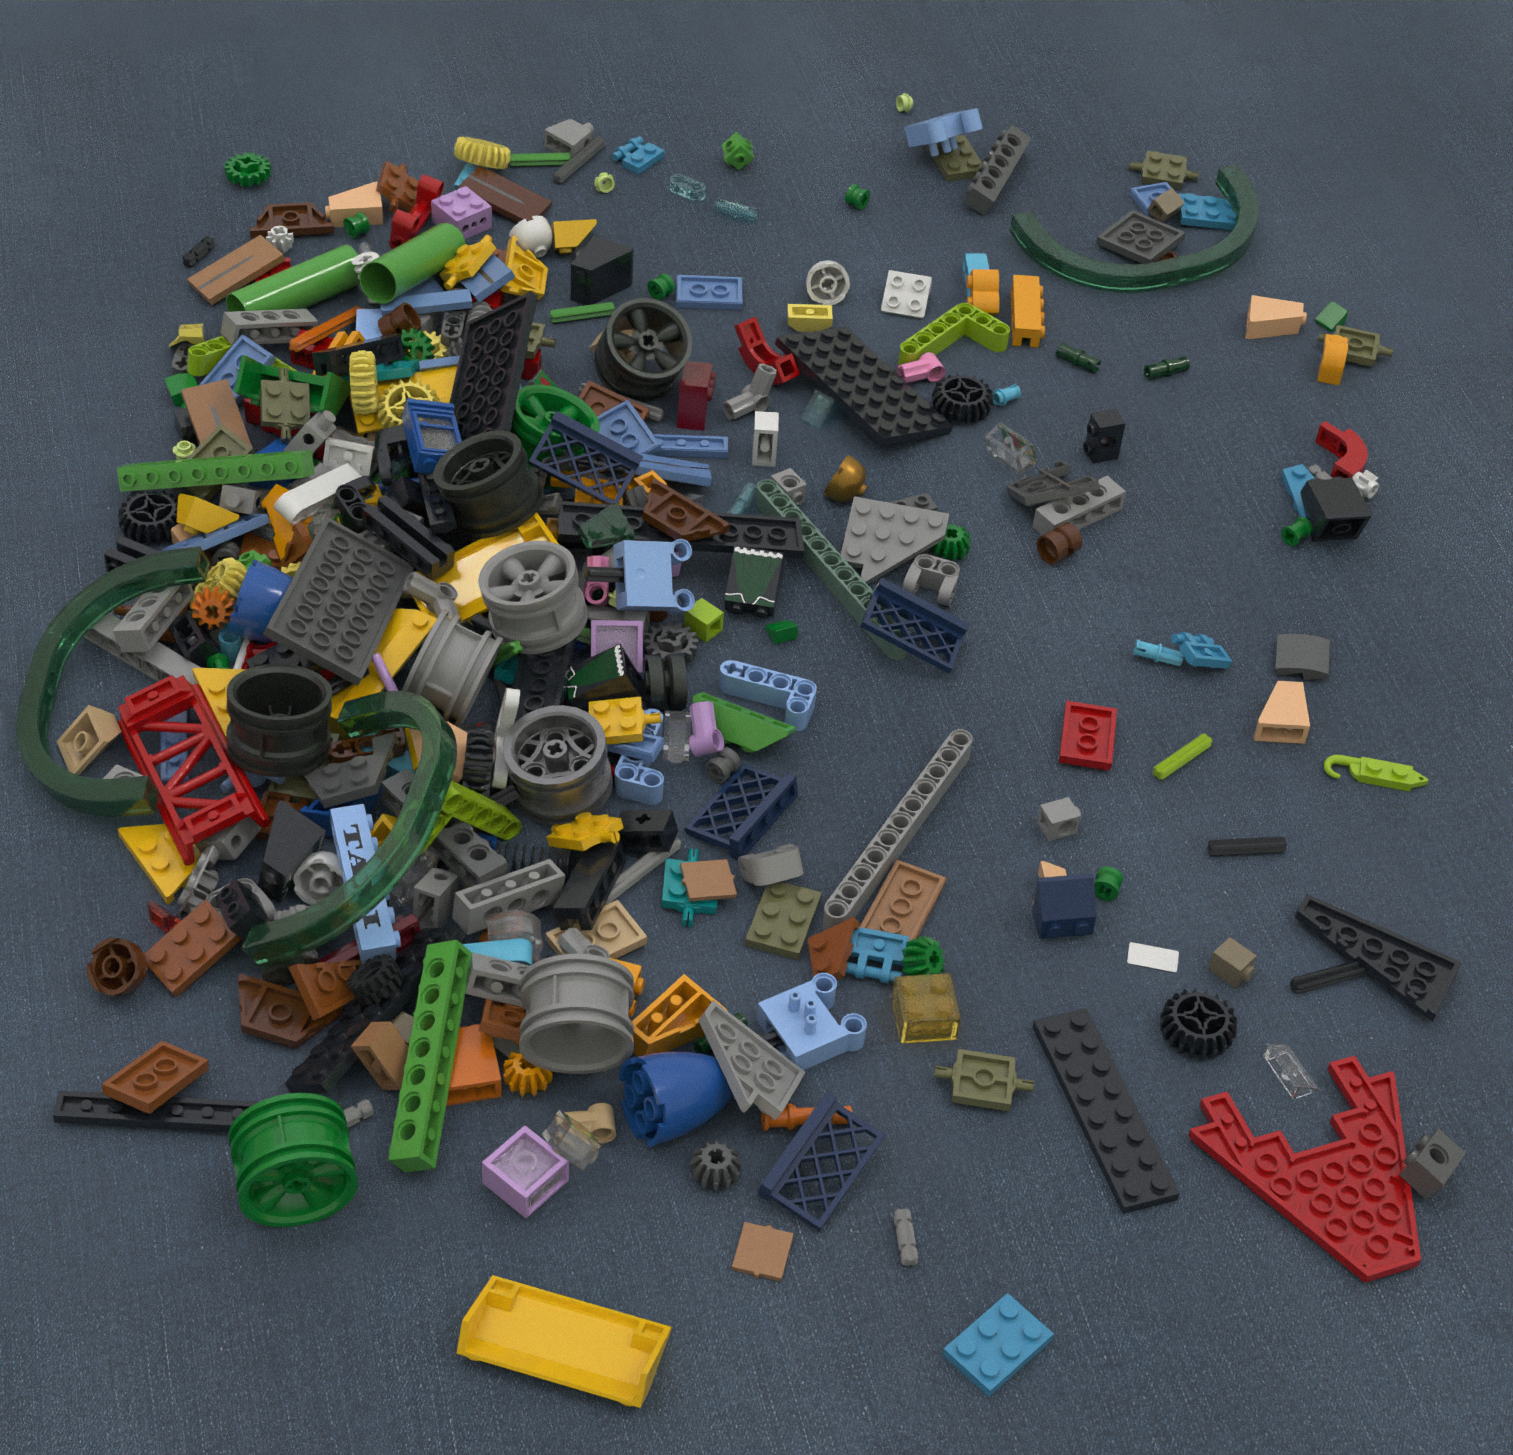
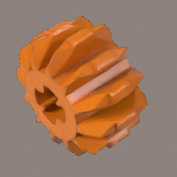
M218 585L214 587L213 591L206 586L203 589V593L197 592L195 594L196 600L191 603V607L195 609L192 616L193 618H200L198 621L199 626L208 623V629L211 630L213 625L216 624L219 629H222L224 623H229L232 612L234 613L233 605L235 600L234 598H227L228 590L220 593ZM214 605L218 607V609L215 608L214 610H211L209 606L212 608Z

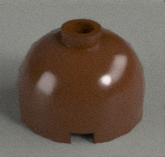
M111 937L102 940L93 948L91 963H87L86 969L89 982L95 990L106 995L124 996L133 993L142 985L147 976L148 964L140 946L127 939Z

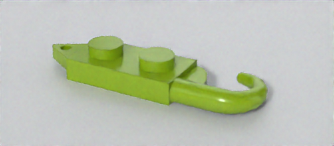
M1332 755L1323 764L1324 771L1333 778L1339 779L1341 775L1332 770V765L1348 766L1350 774L1358 782L1409 792L1411 788L1427 785L1429 779L1414 771L1413 766L1362 756L1361 758L1345 755Z

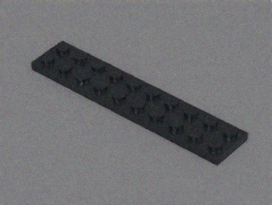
M562 501L559 514H557L558 541L614 545L623 540L673 542L675 539L642 519L644 507ZM712 512L730 523L729 531L719 535L688 541L692 551L733 553L734 546L781 552L783 557L803 558L804 555L800 518Z
M592 547L567 549L574 557L579 575L578 586L585 598L587 581L584 573L587 568V557L594 556ZM576 638L566 645L549 652L519 655L512 689L520 690L515 722L536 709L563 705Z

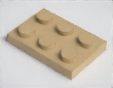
M619 900L603 907L592 930H581L578 919H576L572 927H576L591 944L599 945L606 949L610 954V958L613 959L647 944L646 934ZM560 927L546 933V941L557 955L566 954L557 943L560 935L567 931L560 930Z

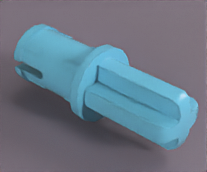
M1138 639L1135 642L1136 647L1133 649V655L1153 659L1155 663L1161 661L1176 666H1181L1184 660V655L1181 651L1162 647L1160 643L1154 645Z

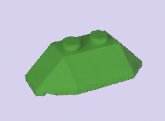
M704 692L694 695L692 699L693 703L713 702L716 727L721 732L724 743L730 744L732 742L740 745L739 748L746 752L754 753L796 732L797 729L793 725Z

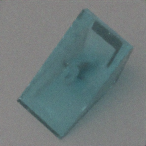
M815 390L800 421L820 430L842 408L835 402V399Z

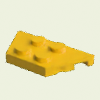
M512 235L508 241L505 265L512 270L515 278L502 286L500 291L519 296L531 291L538 296L537 300H540L545 294L548 268L529 249L524 252L516 244L519 239Z
M193 668V677L196 683L199 684L226 735L227 726L231 721L226 708L227 686L233 677L246 669Z
M165 824L119 828L118 834L120 839L167 904L172 903L174 894L180 887H186L187 880L202 853L193 844L195 861L190 866L184 865Z

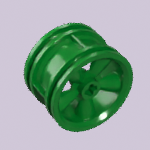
M528 385L519 389L510 432L517 435L522 443V447L526 451L528 460L526 465H529L528 462L556 411L599 433L600 423L591 407L577 396L556 387ZM554 431L551 432L549 435L551 445L564 443L561 435ZM578 444L570 446L575 456L585 453L583 447ZM566 448L553 450L555 457L564 455L562 451L566 450ZM549 451L540 453L536 460L542 462L544 458L550 456ZM571 467V469H567L565 471L571 472L573 468ZM547 475L544 488H549V489H561V488H566V487H553V486H550L551 476H550V475Z
M311 1093L283 1094L252 1105L233 1121L229 1129L228 1141L236 1173L235 1182L238 1204L242 1213L250 1220L272 1227H294L310 1224L335 1214L344 1208L356 1194L358 1177L349 1144L346 1116L342 1107L332 1099Z

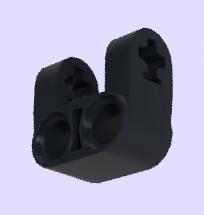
M362 476L338 486L334 498L333 509L335 513L340 512L343 525L357 534L367 530L363 527V508L368 506L364 499L370 497L376 491V485L369 476Z

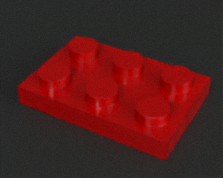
M1066 701L1059 763L1110 771L1113 759L1117 708Z

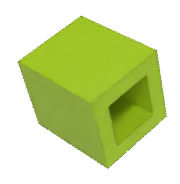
M701 598L694 603L692 609L684 612V628L689 626L690 633L696 632V637L706 643L723 631L724 612Z

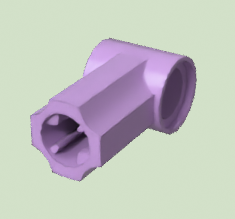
M707 701L692 704L689 707L693 734L689 739L692 753L696 757H701L722 751L724 749V739L716 727L713 702Z

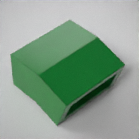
M189 373L176 374L164 378L175 407L184 403L181 395L182 389L198 386L194 376Z

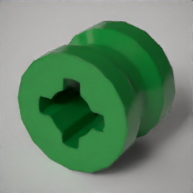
M852 184L845 194V203L849 205L854 204L859 210L864 209L870 199V191L860 189L856 184Z
M362 212L356 213L353 218L347 217L343 221L345 231L350 238L354 239L360 233L365 234L370 231L369 221Z
M662 273L656 279L648 282L647 289L653 299L662 300L666 295L674 292L675 284L669 275Z
M1101 867L1094 881L1095 896L1105 901L1115 900L1119 894V887L1123 883V874L1113 867Z

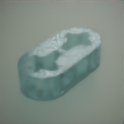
M675 174L670 177L669 188L673 193L693 201H700L706 197V185L682 174Z

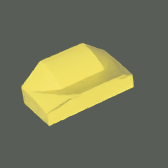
M788 304V325L798 332H815L828 329L832 326L833 321L832 305Z
M203 323L180 325L179 336L170 343L169 347L182 341H188L196 345L205 342Z

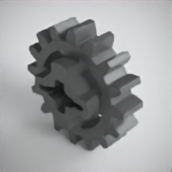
M669 621L667 626L658 623V628L650 627V633H645L643 650L646 651L645 655L660 654L664 666L666 664V657L671 653H683L685 661L691 663L692 657L697 656L699 640L696 639V632L690 633L689 626L682 628V623L680 622L673 626L672 622Z

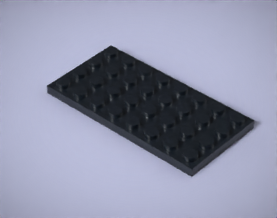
M531 291L467 322L450 403L454 404L455 407L454 414L462 441L480 433L489 431L510 432L512 429V419L516 409V400L520 389V380L524 369V360L528 350V341L538 297Z
M840 327L837 329H824L822 331L788 334L777 337L775 345L785 355L792 353L796 365L881 446L951 433L953 425L936 411L929 402L923 399L915 389L909 386L902 377L896 374L889 365L883 362L875 352L870 350L862 340L857 338L849 328Z

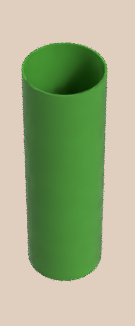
M440 223L367 263L360 272V285L363 292L370 300L380 304L388 303L443 271L445 269L444 265L456 256V251L461 246L466 244L463 234L452 224Z
M344 244L229 293L226 296L228 312L308 308L360 285V280L357 277L359 273H356L354 270L356 265L352 264V260L358 254L351 246Z

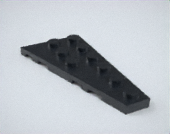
M1306 894L1296 912L1295 918L1351 961H1358L1360 967H1364L1367 973L1433 1022L1462 962Z

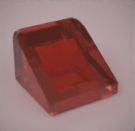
M151 900L147 902L150 921L166 934L182 921L165 907Z

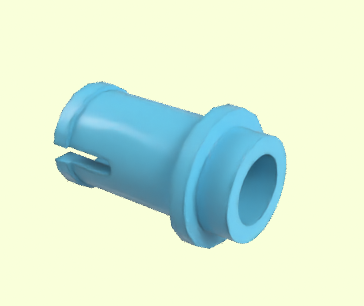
M1014 384L1005 389H996L992 393L993 403L997 406H1004L1008 401L1020 398L1021 390L1019 386Z

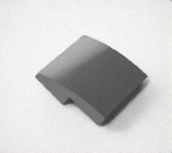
M1278 634L1275 665L1277 676L1302 673L1304 680L1329 678L1330 640L1306 634Z

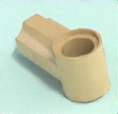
M597 1103L590 1106L587 1111L563 1112L583 1125L584 1128L586 1127L598 1143H606L616 1137L614 1109L610 1104ZM562 1112L556 1113L558 1140L589 1138L573 1127Z

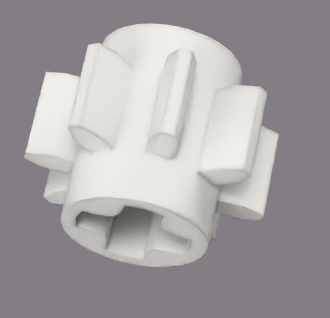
M284 226L273 227L271 231H268V236L266 237V240L281 253H285L289 248H292V243L294 242L293 233H288V229Z
M1365 470L1364 474L1357 472L1352 477L1363 498L1365 496L1372 498L1379 488V483L1376 482L1378 477L1373 473Z

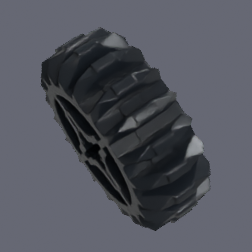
M957 373L956 376L948 375L947 378H941L940 382H936L934 391H932V404L936 411L949 419V422L956 421L958 425L960 422H964L967 425L969 422L976 424L978 420L982 421L985 416H989L991 407H993L992 390L989 389V384H984L983 379L977 380L975 376L968 377L967 374L960 376Z
M155 489L153 492L145 490L143 494L135 493L134 497H127V502L121 503L118 513V523L124 537H128L130 540L137 541L140 544L147 543L149 546L152 543L160 545L162 541L169 543L170 538H172L171 529L179 524L177 523L178 498H175L173 493L167 495L165 490L158 493Z
M470 729L467 733L463 786L489 798L495 735L492 731H486V729Z
M1195 988L1190 993L1184 989L1181 995L1175 993L1171 999L1167 1000L1164 1009L1161 1011L1160 1030L1163 1031V1039L1169 1040L1170 1048L1178 1047L1179 1054L1183 1052L1188 1053L1190 1059L1194 1055H1198L1201 1061L1206 1055L1211 1059L1217 1054L1223 1055L1226 1049L1232 1046L1237 1034V1017L1234 1016V1008L1228 1007L1227 1000L1219 1001L1218 994L1214 996L1209 995L1207 990L1199 993Z

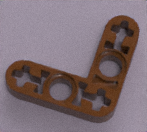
M380 696L371 703L372 718L377 734L333 742L330 745V763L339 764L350 761L356 756L365 757L372 755L373 750L363 752L361 749L364 747L373 748L372 738L395 731L399 743L393 747V758L400 757L406 752L403 728L395 702L390 697ZM382 709H385L387 714L383 715ZM387 724H391V725H394V726H395V727L392 728V729H384V728H382L384 725H387Z

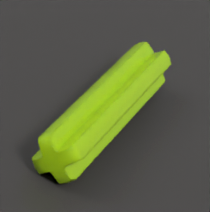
M1205 733L1199 735L1154 766L1153 775L1159 780H1163L1211 747V737H1208Z

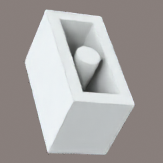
M755 411L752 466L775 467L779 413Z

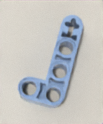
M733 660L725 661L720 665L719 689L723 693L786 709V724L797 727L796 731H802L807 727L815 708L817 687L813 681Z
M656 709L644 710L645 714L660 712ZM661 713V724H647L643 733L662 737L663 714ZM621 755L614 772V791L621 798L647 805H655L663 799L664 776L660 771L649 768L650 761Z

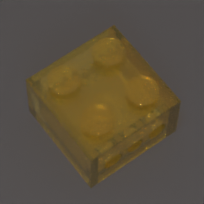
M951 973L894 977L891 999L900 1043L957 1040L961 1017Z

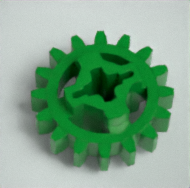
M244 152L242 156L236 154V158L229 157V161H225V176L234 185L240 183L241 187L244 185L252 187L253 183L260 185V181L266 182L267 178L271 177V163L268 158H263L262 154L255 156V152L252 154Z
M411 328L408 333L403 329L401 339L405 358L388 363L393 364L397 361L418 359L419 364V361L434 359L435 355L431 351L435 349V346L431 344V338L419 330L417 332Z

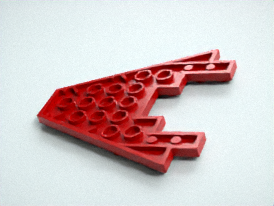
M1355 1055L1330 1062L1327 1070L1352 1110L1334 1114L1331 1117L1330 1123L1341 1140L1298 1153L1293 1152L1281 1130L1254 1138L1228 1092L1201 1099L1199 1106L1209 1124L1191 1128L1188 1134L1189 1138L1363 1282L1366 1283L1419 1266L1421 1254L1411 1186L1399 1175L1406 1166L1402 1162L1406 1157L1393 1071L1369 1078Z

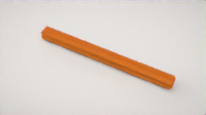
M355 306L289 341L291 345L289 349L299 352L356 322L357 309H364V307Z

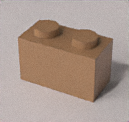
M371 1022L351 1045V1048L381 1090H401L404 1065L409 1046L400 1036L398 1028L391 1022Z

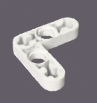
M505 689L495 729L491 774L492 788L505 789L508 772L503 755V744L507 732L515 722L520 698V690Z

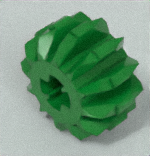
M947 524L945 539L932 546L931 552L935 553V557H942L946 560L951 559L953 562H955L956 558L963 560L970 550V533L965 531V527H957V524Z
M923 936L906 942V948L902 949L904 959L901 962L904 963L903 972L907 973L908 981H914L915 984L928 985L940 980L941 973L945 972L943 962L946 960L943 959L944 949L939 948V941Z

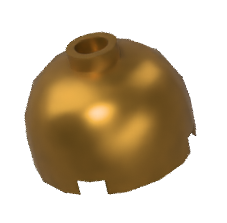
M847 455L824 491V495L842 503L852 501L854 496L861 497L867 488V485L864 484L866 470L863 465L852 456Z

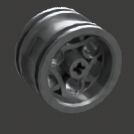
M564 705L548 706L524 715L507 732L503 744V755L507 772L510 776V784L517 788L520 795L519 798L514 800V803L520 813L529 820L550 827L555 826V824H567L576 820L575 817L581 813L590 812L591 815L597 814L608 802L612 792L613 778L607 758L606 738L602 726L591 714L576 707Z

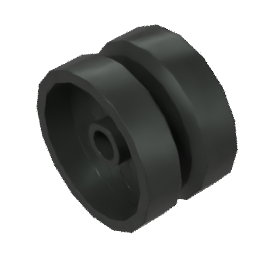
M683 653L668 654L665 669L660 654L645 655L644 687L648 709L663 710L666 703V694L671 709H686L687 675Z

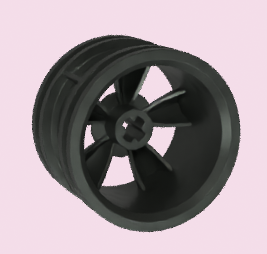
M637 298L623 303L611 315L595 348L594 365L599 379L607 389L640 402H649L663 397L673 387L691 355L693 343L690 328L676 309L660 300ZM629 329L635 330L631 336L621 332ZM664 346L666 347L668 353L662 351ZM631 348L635 356L628 364L621 357L618 350ZM655 359L662 371L646 372V360Z
M288 664L260 665L246 669L233 677L227 686L226 705L227 713L231 718L226 730V751L231 761L248 772L268 777L297 776L320 767L328 759L330 752L331 731L328 725V718L332 711V688L328 681L310 669Z

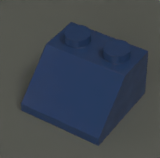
M1093 873L1038 878L1032 914L1039 939L1093 934L1096 921Z

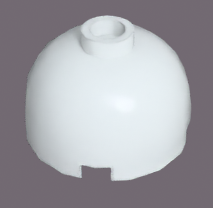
M532 216L534 220L527 222L524 219L516 224L510 231L509 236L510 238L512 235L516 236L519 239L516 244L524 252L529 249L535 257L539 258L544 256L551 247L553 233L546 218L543 216Z
M831 260L820 261L813 265L808 272L806 278L807 292L815 302L823 303L822 305H835L842 301L850 287L849 276L844 267L839 263Z
M328 851L311 853L299 866L293 879L296 894L303 902L314 907H318L317 902L330 903L328 887L344 885L338 857L333 852Z

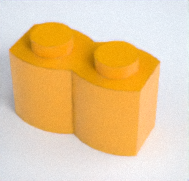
M972 269L970 275L966 277V288H970V297H967L966 303L979 308L991 316H997L999 314V270Z

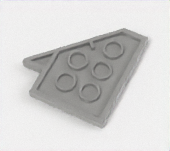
M854 496L841 556L851 567L862 568L861 578L868 585L944 540L949 513Z
M713 1000L698 1021L740 1110L745 1113L754 1103L761 1112L770 1115L776 1120L783 1112L805 1071Z

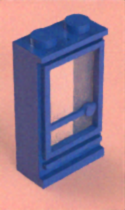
M407 398L401 418L414 472L433 474L440 458L448 450L462 442L454 414V404Z

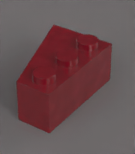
M687 361L684 366L679 390L677 428L705 430L709 401L712 402L714 385L716 383V372L712 371V363Z

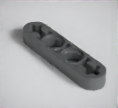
M454 288V289H452V290H450V291L463 290V289H462V288ZM467 309L445 311L440 338L443 345L450 347L451 341L458 342L459 337L462 339Z

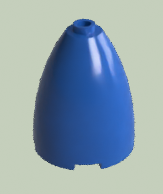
M253 559L252 565L250 564L238 593L234 613L232 612L227 632L251 640L276 643L263 635L293 578L272 566Z
M661 1052L632 1057L622 1063L619 1072V1080L621 1082L624 1081L625 1099L620 1100L625 1119L636 1139L643 1138L647 1142L648 1147L676 1139L691 1132L719 1113L734 1097L716 1057L702 1053Z

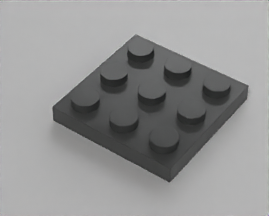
M1132 210L1097 236L1096 244L1150 267L1185 239V232Z

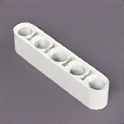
M346 463L284 493L275 502L274 509L291 525H295L331 507L334 503L338 486L362 477V475L350 464Z

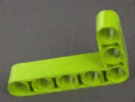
M960 303L900 345L898 366L918 361L925 353L931 352L936 356L964 335L994 352H1003L1007 349L1010 327L969 303Z
M220 336L189 347L187 372L193 376L209 374L232 347V344L224 336ZM279 359L272 364L274 367L297 371Z
M440 777L434 780L396 826L392 837L410 857H417L428 848L452 817L504 840L515 837L520 832L522 823L503 804L452 780Z

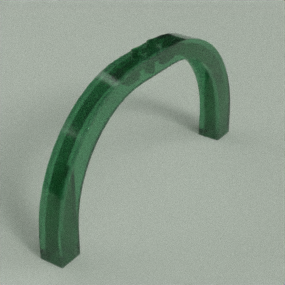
M1238 164L1219 168L1215 185L1227 199L1235 213L1236 226L1233 231L1220 243L1208 249L1147 264H1113L1077 254L1052 238L1043 228L1032 210L1013 214L1010 232L1020 247L1034 262L1066 281L1108 292H1147L1211 277L1226 270L1240 260L1250 247L1255 234L1259 215V202L1252 183Z
M200 546L150 554L111 570L74 596L60 610L42 635L35 649L28 674L25 677L24 690L19 699L16 725L17 742L24 762L40 785L56 801L68 808L86 814L106 817L137 816L155 813L159 790L148 775L118 779H95L71 773L53 761L49 750L48 729L64 667L72 651L83 636L108 613L140 595L167 587L206 582L210 562Z
M387 691L344 702L337 722L351 738L393 728L415 729L421 731L422 734L421 758L402 810L391 832L375 854L354 876L324 899L298 913L251 926L242 949L259 966L299 956L345 932L389 895L411 869L423 851L440 814L452 781L457 760V742L451 726L431 702L423 696L406 691Z

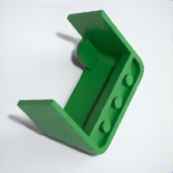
M242 355L234 393L250 399L251 405L260 407L261 380L278 381V370L280 368L264 365L246 355ZM289 370L288 372L289 381L309 383L311 413H323L327 410L333 413L335 417L337 416L350 394V382L332 372H327L326 377Z

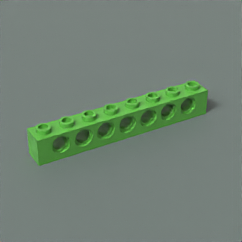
M311 449L131 463L117 467L120 492L296 479L315 474Z
M458 940L428 944L423 960L422 977L418 988V999L414 1011V1021L409 1038L408 1054L404 1065V1076L399 1092V1103L394 1120V1131L388 1161L405 1173L436 1168L472 952Z

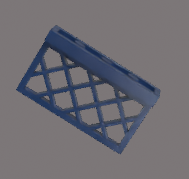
M556 411L528 464L603 504L618 505L640 466L643 456ZM554 431L561 435L564 443L551 445L549 439L551 432ZM576 444L582 446L585 454L573 457L570 446ZM565 447L569 458L557 461L553 450ZM549 451L553 462L544 464L536 459L540 453ZM601 456L605 458L607 466L595 468L592 457ZM587 459L591 470L578 472L575 462ZM571 463L574 474L567 476L562 474L559 466ZM622 467L629 471L626 478L617 480L613 469ZM609 470L612 481L600 484L597 473ZM593 474L596 485L591 487L583 485L581 477ZM614 486L617 492L616 498L612 500L606 497L602 489Z
M881 578L870 595V602L860 627L949 674L954 666L963 636L968 631L970 624ZM878 604L886 608V610H881ZM891 615L895 623L888 624L885 616ZM877 617L882 626L871 623L869 619ZM901 617H903V618H905V619H907V620H909V621L903 622L902 619H901ZM914 627L918 635L911 636L907 628ZM922 628L930 631L931 633L925 634ZM899 629L903 638L896 636L892 630ZM935 638L940 647L933 648L929 639ZM944 639L952 643L953 645H947ZM922 641L926 649L922 650L917 647L915 642ZM937 653H944L948 663L939 659Z
M743 764L685 827L686 834L731 851V858L738 860V857L746 855L798 797L796 776L787 773L782 778ZM745 774L755 777L754 780L741 782ZM768 784L776 785L773 789L763 790L762 787ZM759 788L758 792L749 794L744 792V789ZM740 790L741 795L730 798L726 797L728 793ZM762 799L759 805H748L749 801ZM739 803H744L745 805L744 808L730 810L729 807ZM726 807L727 810L716 814L711 813L714 809ZM748 815L745 821L734 823L733 818ZM729 819L731 823L716 827L714 822ZM711 823L712 828L703 830L697 828L699 825ZM733 831L729 840L718 836V834Z
M829 1092L824 1094L767 1174L758 1191V1195L768 1201L771 1198L819 1232L885 1137V1134L835 1102L837 1097ZM835 1113L847 1120L849 1129L833 1131L831 1119ZM827 1126L828 1132H823ZM866 1132L875 1138L871 1146L858 1148L855 1134ZM850 1135L853 1149L837 1151L835 1137ZM830 1138L832 1152L817 1154L814 1144L816 1140ZM811 1149L812 1155L806 1156L809 1150ZM865 1153V1155L861 1159L860 1154ZM855 1155L856 1168L842 1171L839 1157ZM834 1158L837 1172L821 1174L818 1160ZM813 1161L816 1175L800 1177L798 1169L800 1163ZM795 1173V1178L790 1179L792 1174ZM849 1176L847 1181L844 1182V1177ZM839 1178L840 1191L838 1193L826 1194L823 1180ZM818 1181L821 1195L805 1198L802 1183ZM797 1184L800 1199L788 1200L779 1193L784 1186ZM832 1199H833V1201L831 1202V1204H830L829 1207H828V1202H827V1200H832ZM822 1201L824 1214L820 1220L808 1213L807 1203Z

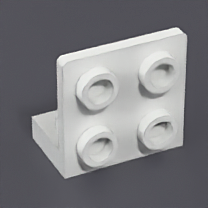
M889 270L881 312L924 319L928 296L932 288V277Z
M330 437L326 439L323 465L329 466L331 470L348 463L362 476L370 477L379 468L378 464L373 463L375 447Z

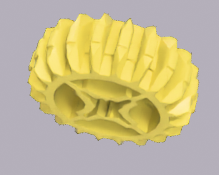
M462 136L457 138L454 146V156L464 162L496 169H505L510 162L511 151L509 148L494 142Z
M372 351L352 352L350 355L349 371L353 411L356 414L362 415L376 414L378 381L375 356Z
M411 378L408 383H404L401 379L399 385L391 383L390 389L384 388L383 395H380L378 399V420L382 422V427L385 429L403 425L401 417L407 398L441 402L439 397H437L436 391L431 390L429 384L422 386L420 380L414 384Z
M232 557L223 559V561L218 562L216 566H213L200 579L199 584L195 586L194 594L197 592L203 593V589L206 586L213 591L214 587L218 585L220 593L228 590L227 598H234L236 602L248 570L241 562ZM194 595V596L191 598V600L189 601V603H190V606H189V607H190L193 611H194L195 609H193V608L191 607V603H192V601L196 600V599H195V595ZM214 605L212 608L209 606L211 610H214L215 608L218 609V607Z

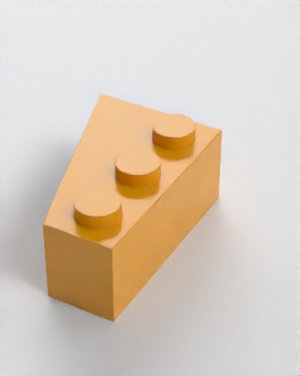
M276 484L262 500L261 505L263 509H267L270 523L268 525L273 526L275 532L273 540L281 560L285 555L284 550L287 542H290L293 538L294 532L292 527L294 525H291L274 509V504L279 497L290 491ZM319 513L301 521L312 540H314L319 530Z
M683 974L632 1021L634 1026L633 1053L636 1056L667 1052L704 1036V1031L698 1020L713 1000L720 1006L722 1005Z

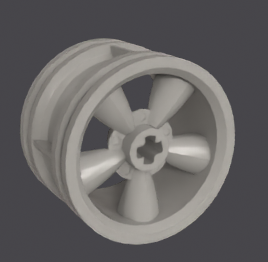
M548 541L523 542L496 553L482 567L478 584L484 604L489 609V622L495 640L498 636L504 638L501 646L514 640H519L520 646L523 647L520 654L549 652L572 641L585 627L588 619V610L583 592L578 586L579 575L574 557L565 547Z
M443 609L412 666L402 689L400 699L406 701L409 697L413 699L412 705L418 707L420 702L428 703L444 712L443 719L447 722L450 718L456 720V726L462 725L490 672L504 638L500 636L496 640L490 638L492 632L486 630L484 635H479L461 626L460 616L455 615L452 619L448 617L449 611Z
M591 954L552 956L528 967L521 978V1004L526 1010V1017L520 1024L519 1049L521 1055L528 1062L539 1068L566 1074L601 1072L617 1067L630 1058L634 1050V1026L629 1018V1010L634 1002V979L631 972L617 961Z

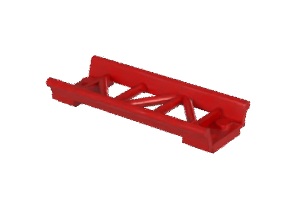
M171 675L124 698L126 703L118 706L121 720L117 723L120 727L121 735L140 774L144 776L146 787L184 865L190 866L195 861L193 844L249 816L262 828L270 825L271 821L245 771L234 764L228 757L226 735L199 684H191L184 675L176 679ZM194 707L202 724L164 721ZM143 731L196 735L152 756V754L148 755L138 734ZM213 744L221 760L219 766L181 784ZM196 747L167 784L163 786L154 767ZM226 774L229 775L237 791L221 800L181 797ZM175 808L200 810L180 820Z

